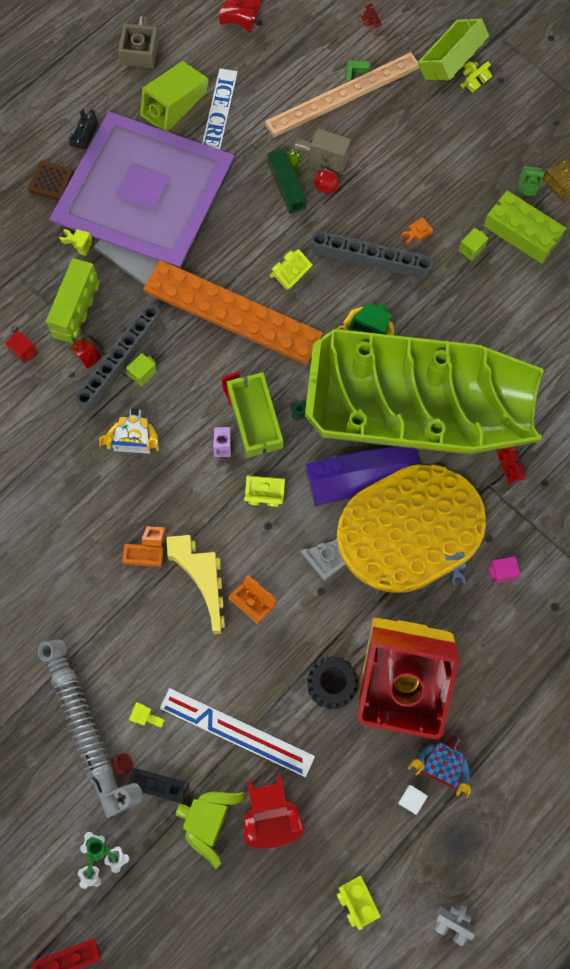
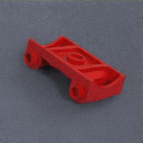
M227 0L223 3L220 10L219 24L235 23L251 32L254 23L257 21L258 12L263 0Z

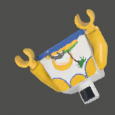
M136 408L130 409L129 417H120L119 422H116L106 435L99 438V447L107 445V449H110L112 443L114 451L149 454L151 448H156V451H159L158 435L154 427L148 424L147 419L141 418V410Z

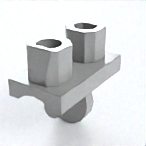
M461 905L459 910L452 906L450 911L441 906L439 907L435 924L436 932L445 935L449 928L455 930L453 941L460 946H464L468 939L473 940L475 936V926L470 924L472 917L465 914L466 906Z

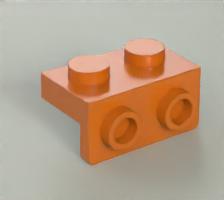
M249 575L228 598L257 625L273 610L277 603L274 596Z

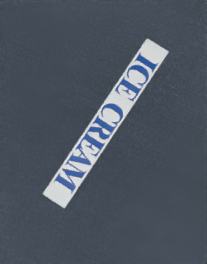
M219 69L202 144L218 150L221 147L238 71Z

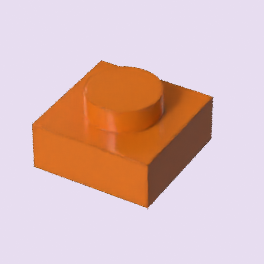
M147 526L142 537V544L162 547L166 536V528Z

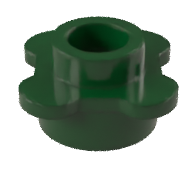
M306 401L290 404L292 419L301 420L306 418Z

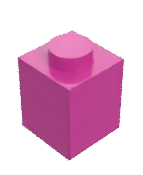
M516 556L494 560L490 563L488 575L490 579H493L494 584L516 580L520 576Z

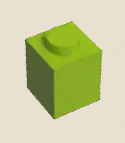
M474 228L461 241L458 251L473 261L485 248L488 237L482 231Z
M141 353L126 368L128 376L142 387L157 372L156 362L150 356L146 357Z

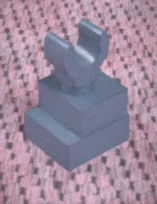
M464 552L456 553L453 556L445 555L446 561L460 560L465 557ZM465 562L451 571L453 577L451 579L452 587L456 585L455 579H460L462 586L466 583L465 577L460 572L466 568Z

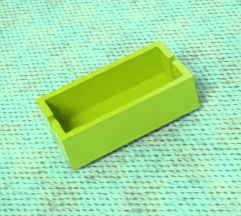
M482 18L456 20L419 60L418 65L425 80L448 81L455 76L456 72L464 66L465 62L474 55L475 51L489 37Z
M508 190L488 213L484 223V227L541 264L562 239L566 227Z
M72 258L46 319V324L53 338L74 344L75 339L79 337L81 324L87 318V309L91 307L94 292L99 289L100 285L97 272L92 263Z
M264 373L247 376L248 387L245 388L243 377L227 381V390L246 458L261 455L263 450H266L268 453L283 449V438Z

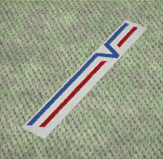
M169 688L160 707L161 710L304 777L307 776L314 760V755Z

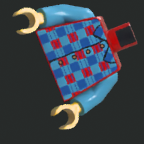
M454 735L449 736L446 745L441 742L436 744L430 743L419 750L414 760L408 766L409 770L412 766L417 769L416 775L421 772L453 789L458 787L456 791L457 796L463 791L467 799L471 793L468 762L465 760V754L457 751L461 739Z

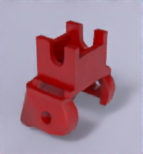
M281 775L276 776L277 784L253 789L252 782H247L252 810H248V815L244 816V842L250 847L258 849L280 847L297 840L304 833L305 827L296 805H291L290 801H285Z

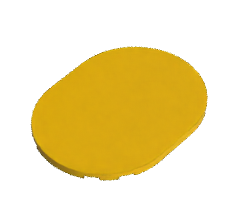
M416 464L404 467L361 490L347 503L340 516L337 529L339 552L348 569L368 586L392 593L414 591L451 572L464 562H467L475 554L486 530L485 507L473 485L466 478L458 473L447 470L446 467L433 464L432 466ZM464 552L465 557L460 560L446 561L445 555L453 556L456 553Z

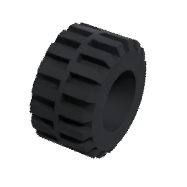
M331 655L328 658L327 656L323 657L322 660H318L312 666L307 679L308 693L311 695L312 700L318 703V706L326 707L329 710H336L340 707H345L352 701L359 687V677L356 674L355 667L351 666L350 661L343 660V657L337 658L335 655ZM334 671L343 677L345 686L340 693L329 694L323 690L321 678L326 672Z

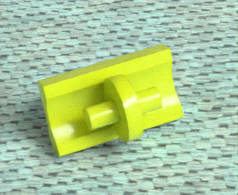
M468 61L464 65L465 71H463V74L465 76L469 75V77L460 86L463 89L467 86L472 93L481 86L476 79L477 77L480 78L483 84L492 77L488 70L491 64L487 61L477 69V62Z

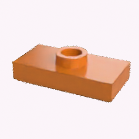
M124 544L122 563L126 565L162 567L164 547Z

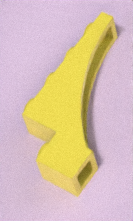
M190 535L167 537L169 561L174 560L196 583L208 606L213 634H222L221 628H225L224 616H220V608H223V596L219 597L218 589H222L221 577H217V570H221L220 558H216L215 552L192 554L196 552L195 541L191 540Z

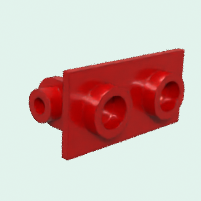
M516 447L496 450L509 485L517 480H525L526 473L522 464H516V461L520 460Z

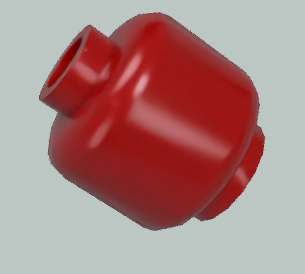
M323 168L321 171H317L313 184H315L316 190L329 195L333 190L337 191L340 181H338L337 173Z

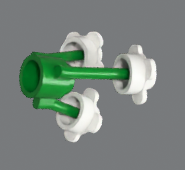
M92 832L85 834L84 844L80 847L82 853H88L89 855L87 858L88 866L78 871V876L81 880L79 886L82 889H86L88 886L97 887L101 883V879L98 878L99 869L93 866L94 860H101L107 854L104 862L112 868L113 873H118L120 868L129 861V856L123 854L120 847L110 850L109 847L104 846V837L102 835H93Z

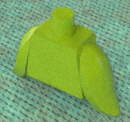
M207 792L202 794L198 800L194 799L191 807L180 803L177 808L176 816L186 820L183 829L186 830L185 837L188 844L205 857L215 870L220 866L221 861L212 846L216 844L229 809L225 805L241 803L245 800V792Z

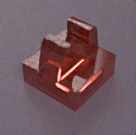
M372 3L365 6L367 11L361 15L365 27L374 25L377 28L381 23Z

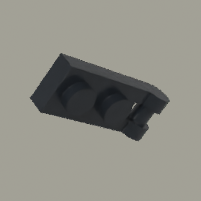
M137 768L132 769L128 785L132 783L139 785L142 793L182 804L185 802V790L188 789L190 784ZM172 785L178 786L176 795L170 793Z

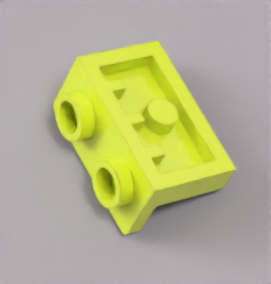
M299 249L294 252L292 250L283 257L285 260L282 263L278 262L272 268L273 272L269 275L271 278L275 277L286 290L290 289L313 266Z
M361 876L338 887L340 893L337 894V897L342 907L347 906L350 912L347 914V918L352 927L356 926L358 930H361L363 926L381 917Z

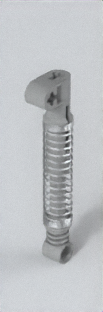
M59 639L44 641L38 647V656L48 664L49 672L53 673L51 674L50 682L54 690L60 689L55 695L62 694L63 696L58 702L65 701V704L60 706V708L67 707L68 709L62 714H70L65 720L72 719V722L67 726L74 725L75 727L70 732L74 733L72 738H76L77 742L75 745L78 744L79 746L77 751H81L82 755L80 757L84 759L82 763H85L87 766L84 770L88 769L87 777L90 783L94 784L107 819L139 804L143 798L142 789L135 783L118 788L113 776V766L111 761L107 760L109 755L104 753L106 748H102L103 742L99 741L101 738L100 735H97L99 730L95 729L96 724L92 723L94 718L88 717L91 711H86L89 705L84 704L86 702V699L82 698L84 693L79 692L81 687L77 686L79 683L75 671L68 667L67 658H64L67 653L66 644Z

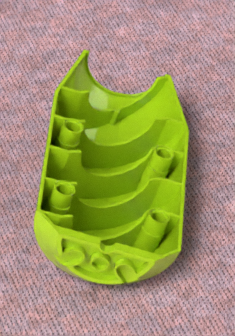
M334 329L313 344L305 417L322 438L425 450L475 454L538 443L541 441L542 435L538 434L534 425L535 405L544 369L476 344Z

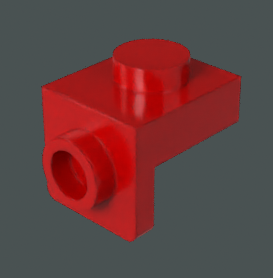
M83 337L69 348L71 353L80 359L87 369L101 359L94 345Z

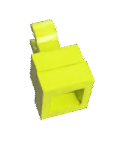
M64 229L63 231L67 237H59L63 244L73 243L74 248L78 250L79 254L86 256L93 243L90 233L77 229L73 235L69 230Z
M137 702L129 718V721L143 726L148 722L161 728L164 723V719L150 714V708Z

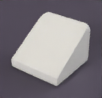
M408 785L398 804L417 815L428 796L415 787Z

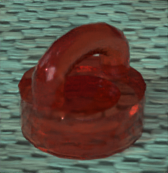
M122 753L112 758L111 764L117 775H126L132 771L133 762L128 754Z

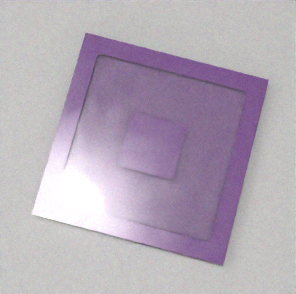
M108 111L49 221L75 231L78 229L89 232L91 237L158 261L162 260L180 268L235 155Z

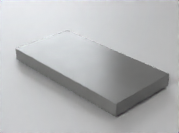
M102 240L94 246L96 251L144 286L159 262L158 260Z

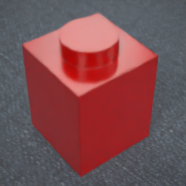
M18 330L5 342L9 352L24 364L33 359L37 352L34 343Z

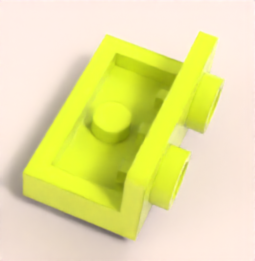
M247 475L244 501H248V504L260 505V502L268 503V506L278 507L279 504H283L285 479Z

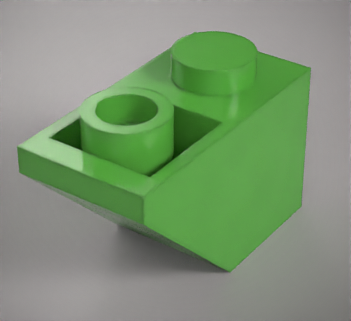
M523 166L519 178L518 194L526 196L536 195L544 176L541 168Z

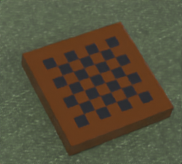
M40 160L28 191L29 193L59 201L74 171L67 167Z

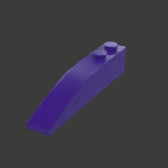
M397 446L357 452L306 464L305 472L314 506L352 498L361 490L404 467L419 464L420 461L416 448Z

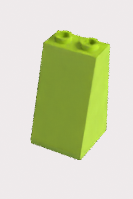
M184 61L180 62L142 88L140 116L157 128L168 132L207 93L209 79Z

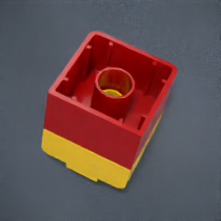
M373 618L359 688V722L366 726L431 739L440 738L444 732L459 663L453 634L444 630L428 628L427 625L401 620L393 621Z

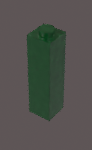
M284 148L267 153V164L289 214L306 209V197Z

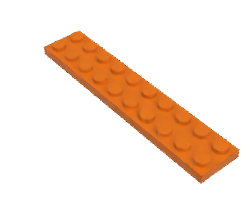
M159 260L143 288L144 293L308 366L312 358L313 344L323 336L321 331L162 260Z

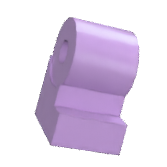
M230 427L214 428V457H231Z

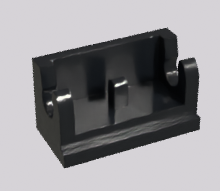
M82 108L80 111L81 117L73 134H70L69 145L86 150L98 122L95 110L90 109L88 115Z

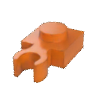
M421 218L409 225V231L402 233L401 240L405 237L409 238L406 240L405 245L411 244L414 239L420 242L433 234V229L424 218Z

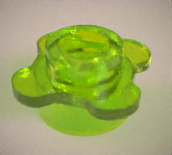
M292 148L291 153L286 155L294 170H297L300 163V155Z

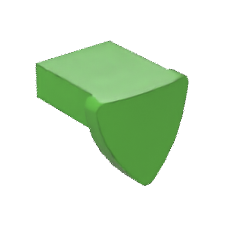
M348 60L346 82L351 81L352 73H368L369 62Z

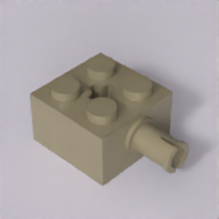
M143 16L139 17L138 25L123 24L118 50L121 65L154 69L159 44L157 27L148 26L149 19L145 16L144 22H142Z
M317 129L312 143L297 139L295 150L309 153L310 167L316 170L326 168L337 173L338 176H342L349 159L351 139Z

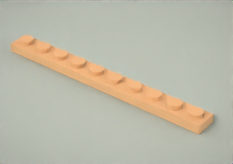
M410 52L266 120L265 126L273 138L418 70V61Z

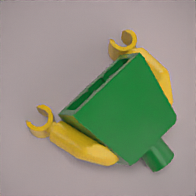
M368 303L364 307L351 310L343 322L345 324L337 328L339 330H347L349 328L350 331L394 335L393 322L390 321L391 314L387 312V307L383 304L375 306Z

